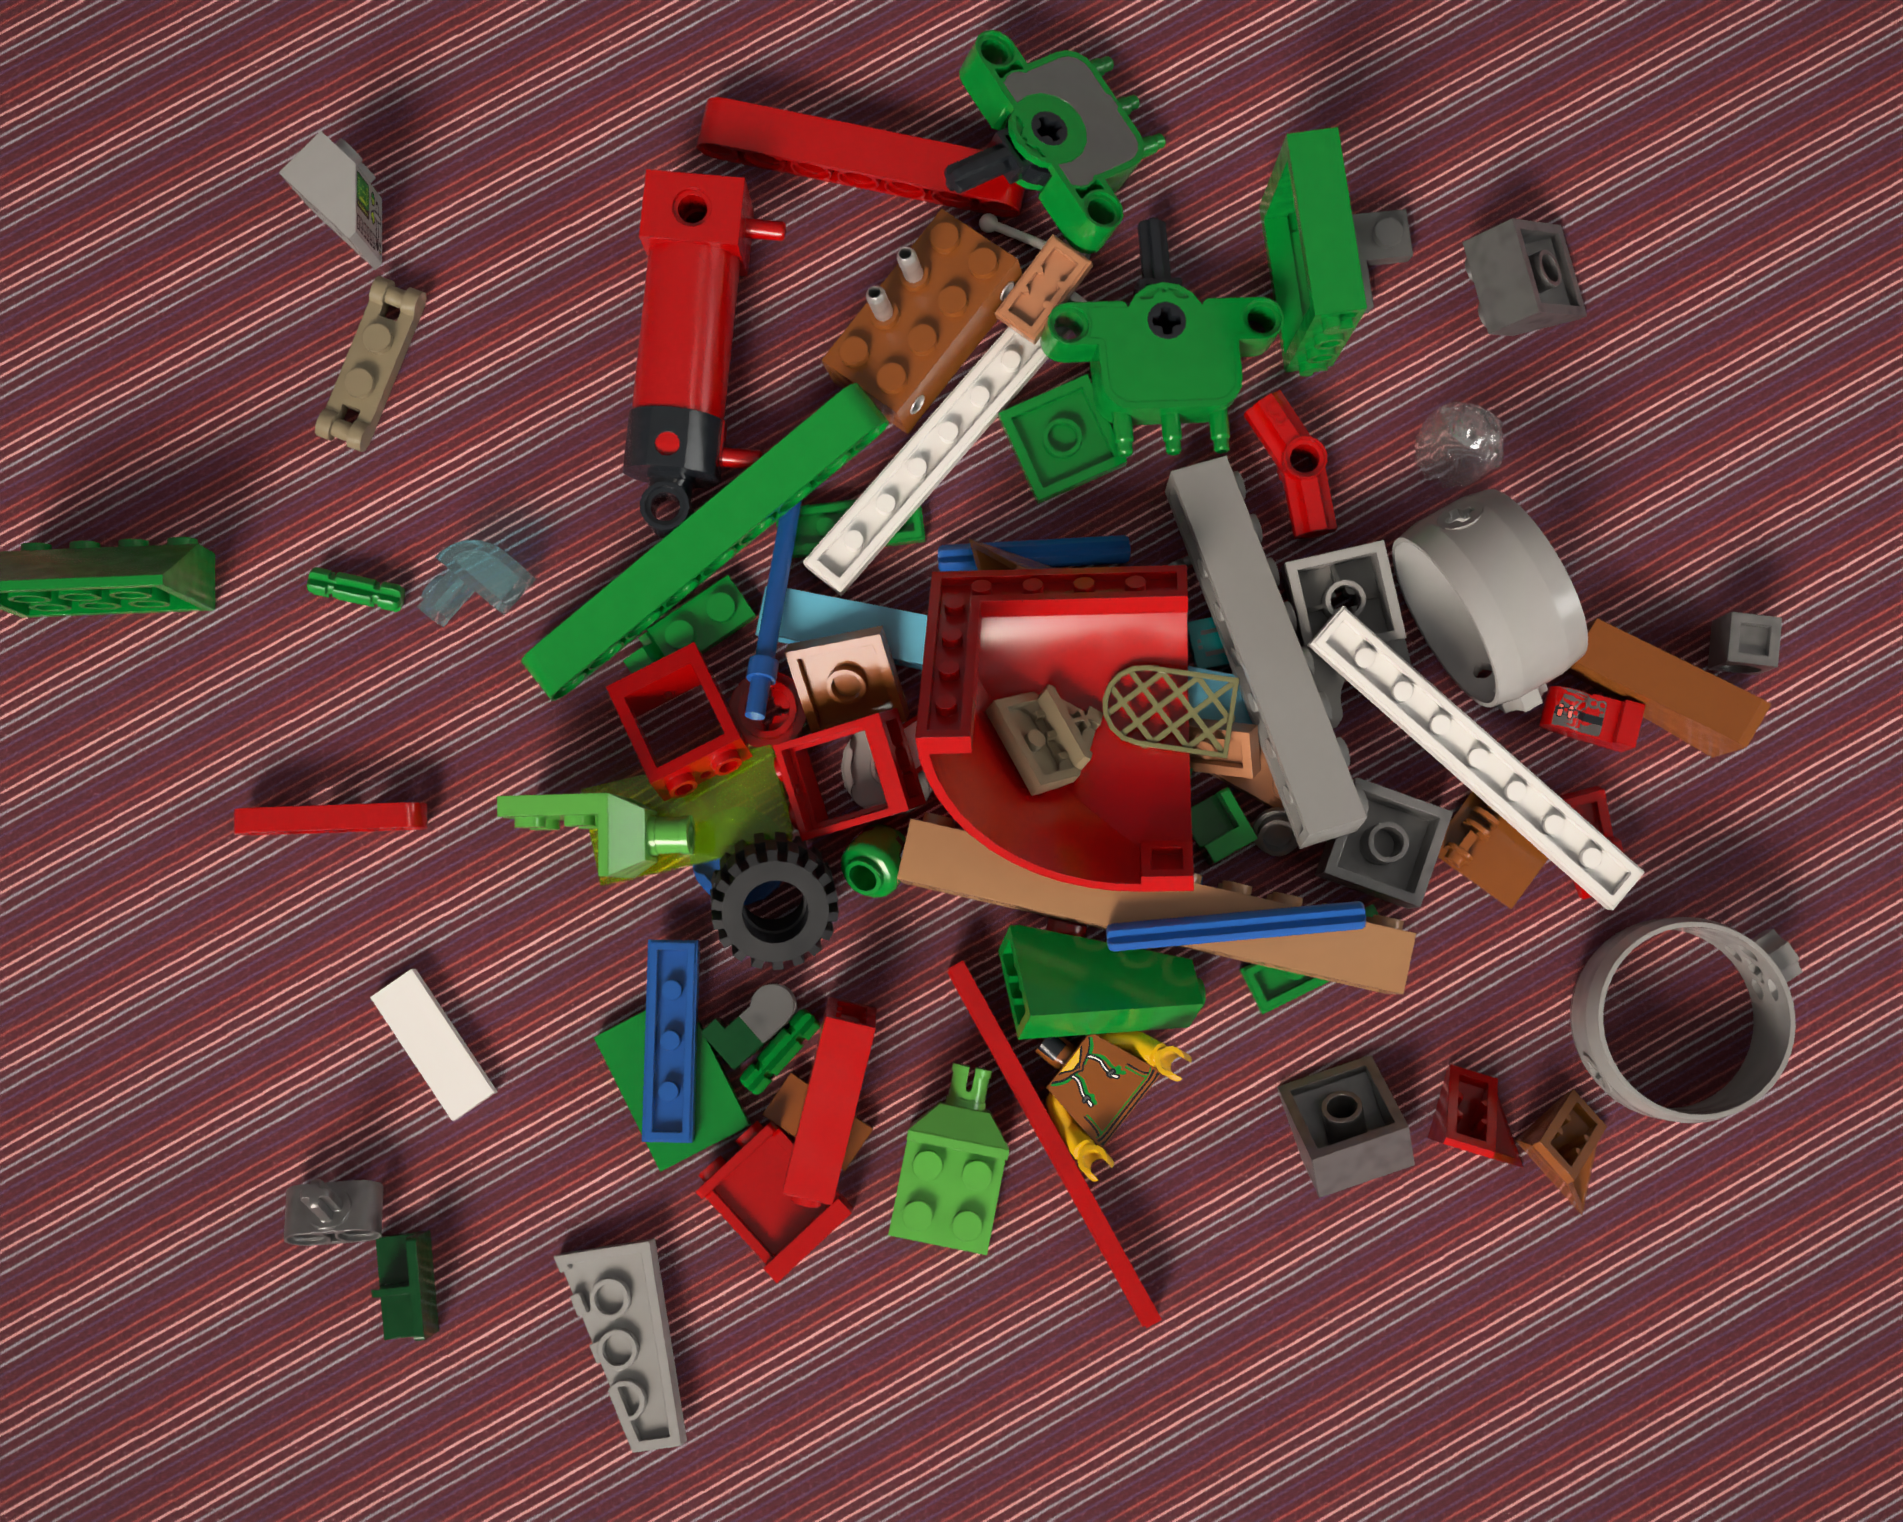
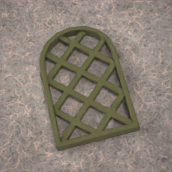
M1159 665L1132 666L1119 672L1108 684L1103 697V715L1110 730L1121 740L1142 748L1151 747L1227 759L1232 724L1235 721L1234 711L1239 678L1165 668ZM1135 671H1153L1158 673L1143 683ZM1130 674L1138 688L1123 698L1115 688V685L1122 677ZM1168 674L1193 678L1178 688ZM1163 677L1173 690V693L1158 703L1147 688ZM1203 679L1229 683L1213 693ZM1198 682L1208 695V698L1193 708L1182 693ZM1233 687L1228 713L1218 698ZM1112 692L1118 702L1108 709V699ZM1143 692L1153 705V708L1138 718L1127 703ZM1178 697L1188 710V713L1173 723L1162 708ZM1213 702L1224 718L1208 729L1197 713ZM1123 707L1133 722L1122 731H1119L1114 726L1110 715ZM1158 712L1168 728L1152 738L1142 723ZM1193 717L1203 733L1190 743H1187L1177 728ZM1227 723L1223 749L1212 733ZM1138 727L1147 741L1136 740L1125 735ZM1173 732L1183 747L1160 744L1158 742ZM1208 737L1218 752L1194 749L1193 747Z

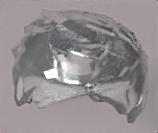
M1450 402L1441 405L1427 417L1419 430L1414 446L1416 450L1415 463L1421 467L1423 475L1427 480L1439 479L1443 488L1458 485L1465 487L1479 480L1491 469L1501 466L1504 458L1503 433L1501 430L1503 423L1493 413L1476 404Z

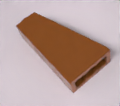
M1598 618L1586 624L1588 630L1587 651L1566 672L1610 698L1620 701L1627 699L1646 704L1643 714L1644 718L1712 758L1747 748L1772 704Z

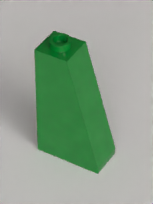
M1022 925L1009 926L998 950L1018 1040L1190 1027L1205 1004V986L1202 979L1197 978L1192 959L1143 949L1113 952L1109 950L1107 942Z

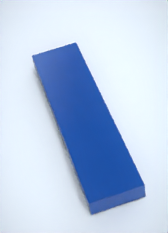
M648 939L642 1142H694L700 963L699 940Z

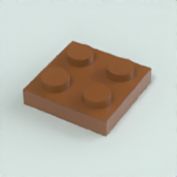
M883 625L787 645L784 653L811 734L893 708L898 709L901 722H907L910 712Z

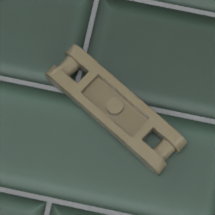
M381 276L375 278L370 289L368 305L326 408L322 410L315 425L316 436L330 441L336 437L346 441L349 448L360 452L366 451L426 304L425 292L412 287L403 290L395 287V282ZM390 305L400 308L397 321L385 317ZM348 409L359 412L357 420L353 423L344 420Z

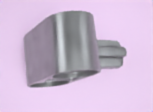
M320 1179L311 1180V1184L289 1187L286 1191L284 1242L292 1245L315 1246L379 1239L382 1234L383 1184L369 1180L324 1183Z

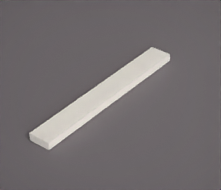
M1074 291L1067 302L1087 301ZM1008 327L803 561L804 566L842 596L995 421L998 413L1008 406L1049 359L1042 351L1041 337L1034 345ZM1067 327L1055 328L1059 336L1065 339L1072 332Z
M1339 607L1307 644L1308 647L1605 909L1614 910L1645 873L1346 607Z

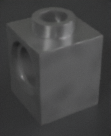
M1730 612L1713 620L1708 669L1758 675L1777 668L1782 618Z

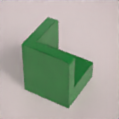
M1228 787L1191 807L1192 837L1208 865L1221 860L1258 839Z

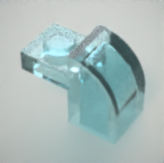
M481 540L460 541L446 547L435 556L450 570L444 577L438 575L429 582L422 592L423 601L417 608L434 622L444 627L471 595L476 592L505 616L536 578L505 551L492 543Z

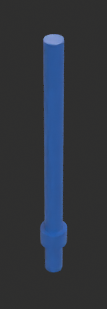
M802 500L778 521L756 653L749 658L746 675L747 680L750 681L745 716L752 720L765 719L770 686L774 685L777 680L779 661L775 659Z

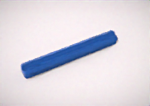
M1126 535L985 543L1051 567L1127 563L1131 557L1130 540ZM970 543L949 544L938 547V568L940 571H977Z

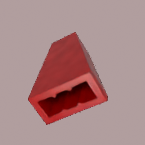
M828 997L782 1193L792 1196L791 1200L798 1205L810 1208H818L821 1206V1203L833 1205L876 1030L877 1008Z

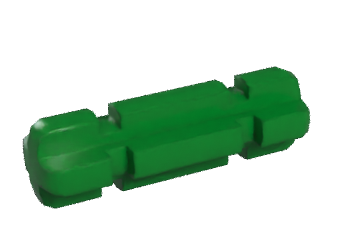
M319 567L311 569L307 580V590L314 595L329 598L332 594V597L338 600L374 607L377 604L381 609L394 612L400 611L404 604L405 589L399 584L384 581L380 585V582H377L375 579L342 572L335 574L332 570Z
M799 1010L788 1022L791 1026L788 1029L783 1028L757 1057L759 1061L756 1065L752 1063L740 1076L741 1083L755 1095L761 1094L772 1082L771 1076L773 1074L777 1076L804 1046L802 1042L805 1038L809 1040L818 1031L821 1023L808 1010Z

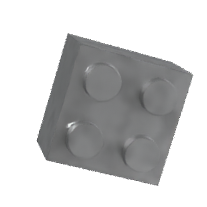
M1360 778L1353 779L1354 784H1360L1366 794L1369 806L1366 813L1367 818L1357 832L1326 841L1315 876L1407 909L1421 907L1453 811Z

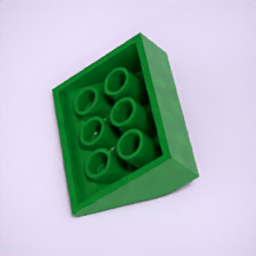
M171 537L167 539V545L149 546V541L142 539H122L118 541V547H101L100 543L94 541H72L69 543V549H52V545L46 543L21 544V551L0 552V610L21 618L214 611L215 553L198 544L197 539L190 537Z

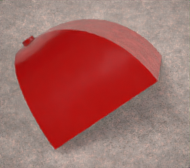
M1187 565L932 572L915 733L919 760L927 781L944 808L969 835L989 850L1033 873L1082 887L1132 892L1194 891L1190 753L1151 747L1142 748L1123 741L1110 730L1103 715L1101 724L1095 730L1090 751L1093 754L1091 760L1081 770L1080 776L1073 783L1031 796L985 712L994 700L1029 692H1035L1039 695L1050 684L1056 688L1060 698L1083 711H1086L1091 706L1103 713V697L1108 684L1119 672L1127 668L1142 665H1159L1160 667L1188 671ZM1135 671L1143 683L1158 673L1153 671ZM1128 674L1116 683L1115 688L1124 698L1138 688V685ZM1168 674L1178 688L1188 682V676ZM1163 677L1147 688L1158 703L1173 693V690ZM1187 689V690H1186L1185 692H1183L1182 694L1185 696V698H1186V699L1188 700V702H1189L1188 689ZM1112 692L1108 699V709L1118 702ZM1143 692L1127 703L1138 718L1153 708V705ZM1178 697L1162 708L1173 723L1188 713V710ZM1123 707L1110 715L1114 726L1119 731H1122L1133 722ZM1158 712L1142 723L1152 738L1168 728ZM1188 720L1177 728L1187 743H1189ZM1138 727L1125 735L1136 740L1147 741ZM1173 732L1158 742L1160 744L1183 747Z

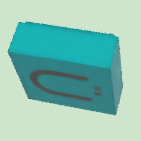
M1209 617L1187 622V636L1194 667L1209 670L1230 665L1213 618Z

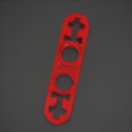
M418 802L234 809L235 835L257 836L428 829L427 803Z

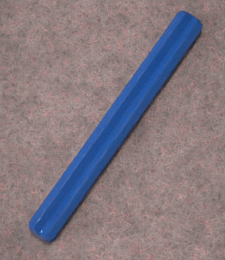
M1354 901L1112 923L1106 928L1107 946L1109 950L1115 952L1363 929L1366 925V912L1362 902Z

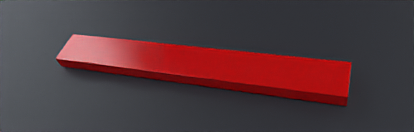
M963 960L948 968L949 971L947 973L1142 1327L1145 1326L1147 1329L1162 1320L965 962Z

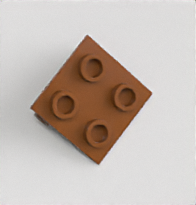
M1473 791L1449 822L1438 854L1439 859L1509 909L1513 908L1549 859Z

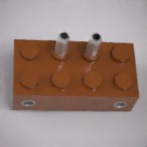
M943 209L938 212L911 248L903 247L899 250L896 267L880 286H872L868 289L866 293L867 303L821 360L836 385L844 389L851 384L858 383L887 420L906 434L911 431L997 322L996 310L1023 275L1019 260Z

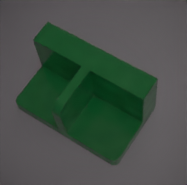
M430 1230L383 1235L376 1239L379 1286L371 1289L372 1298L381 1297L384 1340L414 1337L415 1341L427 1340L439 1332Z

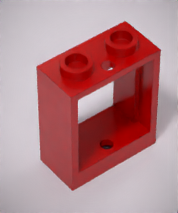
M695 642L606 686L649 783L664 802L671 798H682L689 795L697 788L698 784L716 775L722 776L732 773L742 765L743 761L753 757L708 662ZM702 685L724 734L659 766L637 717Z
M897 708L773 745L776 755L774 758L775 772L779 780L785 785L790 801L789 817L794 828L799 831L802 841L905 812L926 803ZM865 731L886 802L828 818L807 748Z

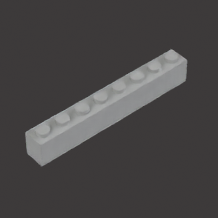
M1227 455L1171 471L1165 494L1235 678H1239L1238 687L1252 724L1258 725L1259 743L1299 849L1357 832L1367 818L1368 800L1362 786L1354 784L1348 769V766H1350V755L1347 745L1341 737L1336 738L1331 726L1332 708L1325 692H1318L1312 677L1315 672L1312 655L1306 646L1301 647L1295 633L1297 619L1290 602H1283L1277 587L1280 584L1278 568L1273 558H1266L1260 543L1263 539L1262 528L1255 514L1249 515L1244 502L1246 490L1239 471H1232Z

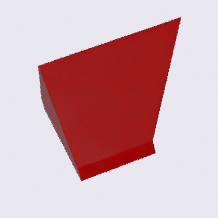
M1450 1064L1446 1071L1428 1139L1523 1167L1498 1096V1078Z

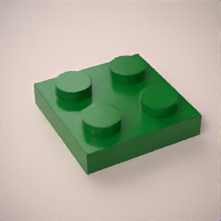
M1088 374L998 413L999 421L1037 504L1118 470L1127 464L1126 457H1120L1117 453L1114 431L1110 422L1104 419L1096 409L1093 399V387Z

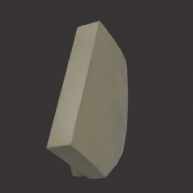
M1050 684L1039 695L1035 692H1029L994 700L985 711L1031 796L1073 783L1080 776L1081 770L1091 760L1093 753L1090 749L1095 730L1100 726L1103 717L1102 712L1091 706L1086 711H1083L1061 699L1056 688Z

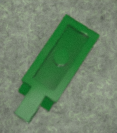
M727 575L648 628V632L638 638L643 647L624 659L623 662L632 674L695 642L701 653L704 654L757 617L729 575Z

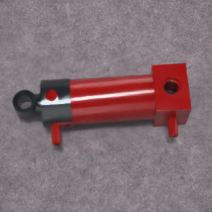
M646 169L639 238L648 256L632 409L629 410L622 473L630 478L648 483V487L642 493L639 502L640 513L651 531L661 538H665L694 513V507L691 504L692 488L717 486L720 482L721 469L723 467L747 469L763 456L760 450L725 447L727 424L724 420L739 276L748 277L752 239L783 241L786 236V224L783 221L754 219V208L746 179L743 177ZM669 500L679 503L678 514L673 519L662 521L656 518V510L661 503Z

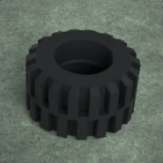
M775 831L774 839L765 840L764 832L753 834L754 843L747 845L744 839L735 843V853L730 855L725 852L719 860L720 870L714 869L711 879L712 889H710L714 930H718L719 941L724 948L732 946V956L741 962L746 956H750L752 967L762 969L764 962H772L773 970L784 969L783 962L792 960L794 966L805 963L804 953L809 951L813 956L818 954L822 950L821 938L829 941L834 932L832 922H837L839 910L832 871L828 862H823L822 853L815 846L809 850L806 840L802 841L799 836H795L793 842L787 841L786 832ZM768 881L788 882L803 893L799 906L789 915L779 919H764L754 915L746 908L744 901L751 890Z

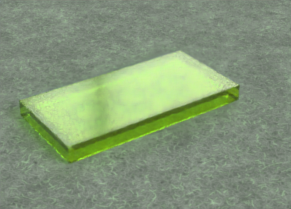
M773 745L750 749L753 757L743 761L742 765L734 772L722 776L716 775L698 784L697 788L689 795L682 798H671L665 802L651 786L646 774L581 789L582 794L611 793L635 799L657 811V815L660 817L692 815L695 823L696 841L693 854H661L658 856L657 863L637 877L616 878L599 876L600 885L608 886L719 860L725 852L733 855L735 853L734 844L744 839L747 845L754 843L753 834L764 832L765 840L774 839L775 831L786 832L787 841L793 842L794 837L782 782L779 780L774 768V758L776 755ZM589 829L598 871V829Z

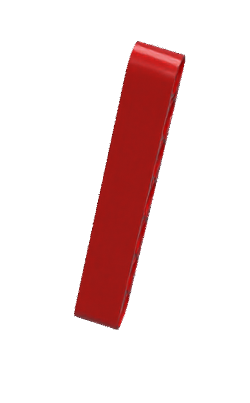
M723 97L707 99L696 146L704 155L719 160L984 214L991 213L998 217L1012 218L1019 216L1026 189L1015 182L1009 184L1005 176L1002 175L962 193H957L955 190L950 191L946 186L944 175L946 167L983 151L980 149Z

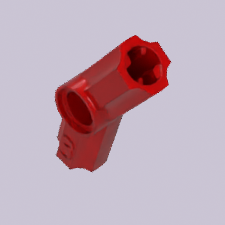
M1278 390L1270 393L1245 411L1243 416L1277 466L1278 477L1284 486L1294 539L1305 540L1333 533L1337 530V524L1325 468L1327 464V451L1318 439L1311 437L1282 391ZM1296 453L1308 456L1313 463V471L1308 473L1297 471L1290 462V456Z

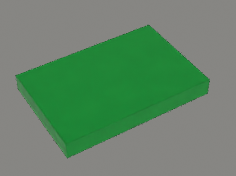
M646 1010L594 1037L641 1134ZM699 1019L694 1142H646L660 1172L751 1125L712 1045L700 1033L703 1027Z

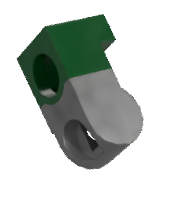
M764 985L757 989L752 996L750 1007L730 1025L727 1026L721 1018H716L700 1033L730 1067L735 1070L794 1017L797 1009L796 997L784 985Z

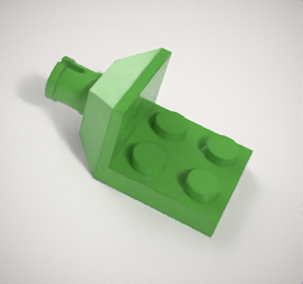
M611 793L497 796V817L514 819L515 828L560 830V821H564L565 827L598 829V876L635 878L657 863L658 856L661 854L694 853L696 832L692 815L660 817L657 815V811L635 799Z
M953 1063L951 1070L953 1073L946 1101H939L911 1123L908 1129L907 1143L888 1235L987 1255L1005 1160H1008L1009 1146L990 1110H985V1099L992 1070L976 1067L972 1087L968 1090L966 1089L970 1065Z

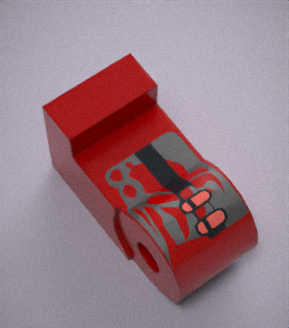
M1549 686L1539 726L1556 734L1621 753L1636 748L1646 704L1627 699L1620 701L1597 694L1590 695L1568 687Z

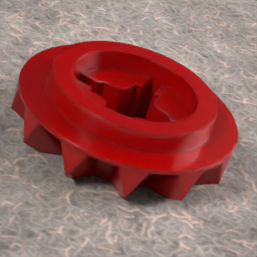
M778 672L776 683L770 686L774 704L779 708H783V710H788L789 713L774 716L772 724H769V731H766L764 720H752L745 716L750 681L745 678L733 691L729 708L747 744L768 750L773 749V745L792 740L802 733L806 716L794 680L789 676Z

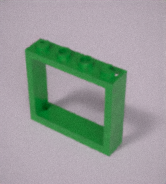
M1338 127L1286 134L1259 205L1273 299L1280 306L1284 314V325L1279 332L1285 373L1299 371L1300 376L1304 377L1312 376L1314 372L1327 371L1328 367L1334 365L1367 310Z

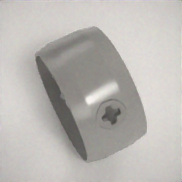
M1486 489L1461 497L1419 520L1394 541L1392 558L1395 574L1416 625L1445 671L1478 704L1489 708L1497 706L1504 713L1515 710L1527 712L1543 703L1541 696L1548 690L1547 682L1562 675L1585 655L1588 647V630L1583 609L1572 581L1554 548L1537 524L1506 494L1495 489ZM1482 670L1492 671L1491 675L1487 678H1476Z
M1695 917L1654 919L1627 927L1616 933L1595 951L1583 967L1574 986L1570 1006V1026L1579 1058L1595 1082L1610 1097L1637 1113L1673 1122L1703 1123L1723 1119L1740 1112L1762 1098L1774 1086L1790 1058L1794 1044L1796 1024L1794 1003L1787 982L1803 972L1798 963L1800 958L1789 942L1782 939L1774 929H1767L1753 939H1750L1726 925ZM1668 930L1683 931L1700 937L1714 945L1730 959L1742 976L1749 991L1754 1024L1749 1051L1733 1079L1713 1096L1696 1104L1678 1108H1665L1652 1102L1639 1093L1625 1079L1613 1061L1608 1049L1603 1024V1011L1607 990L1619 965L1642 942Z

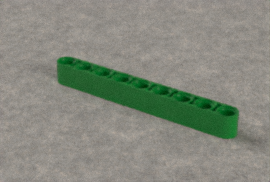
M858 383L851 384L841 390L531 648L522 658V664L551 701L558 700L567 695L873 442L889 425L887 418Z

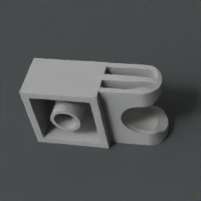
M1384 540L1285 562L1281 567L1287 599L1292 605L1297 619L1295 633L1300 646H1306L1312 655L1315 668L1312 677L1318 692H1325L1332 708V720H1330L1333 729L1338 726L1343 718L1341 689L1346 679L1308 647L1307 644L1338 610L1333 609L1331 605V600L1336 597L1335 590H1341L1344 597H1352L1354 606L1347 609L1411 665L1405 640L1407 637Z

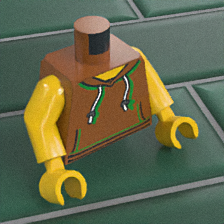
M1142 1031L1084 1035L1076 1046L1064 1036L1044 1038L1034 1051L1057 1069L1045 1084L1046 1088L1050 1091L1045 1101L1047 1113L1068 1151L1078 1160L1080 1170L1094 1182L1098 1181V1179L1091 1172L1092 1163L1097 1159H1104L1113 1168L1114 1161L1103 1147L1158 1077L1162 1074L1173 1081H1181L1182 1078L1171 1071L1173 1060L1182 1057L1189 1062L1192 1061L1191 1056L1174 1046H1166Z

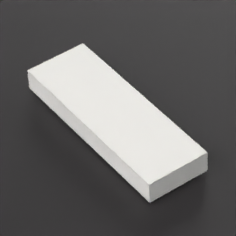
M416 969L409 970L370 997L452 1121L459 1119L498 1092Z

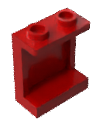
M757 1120L736 1140V1143L742 1148L728 1162L720 1155L698 1175L704 1184L695 1193L701 1199L706 1198L766 1264L763 1269L777 1284L850 1216L854 1207L838 1189H836L833 1205L821 1203V1206L818 1208L798 1205L791 1200L792 1196L782 1194L794 1141L773 1121L763 1127Z

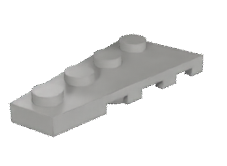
M655 1238L555 1255L554 1259L560 1273L564 1272L573 1293L570 1299L577 1316H582L592 1340V1344L589 1346L597 1364L601 1363L610 1385L608 1393L632 1452L682 1446L687 1442Z

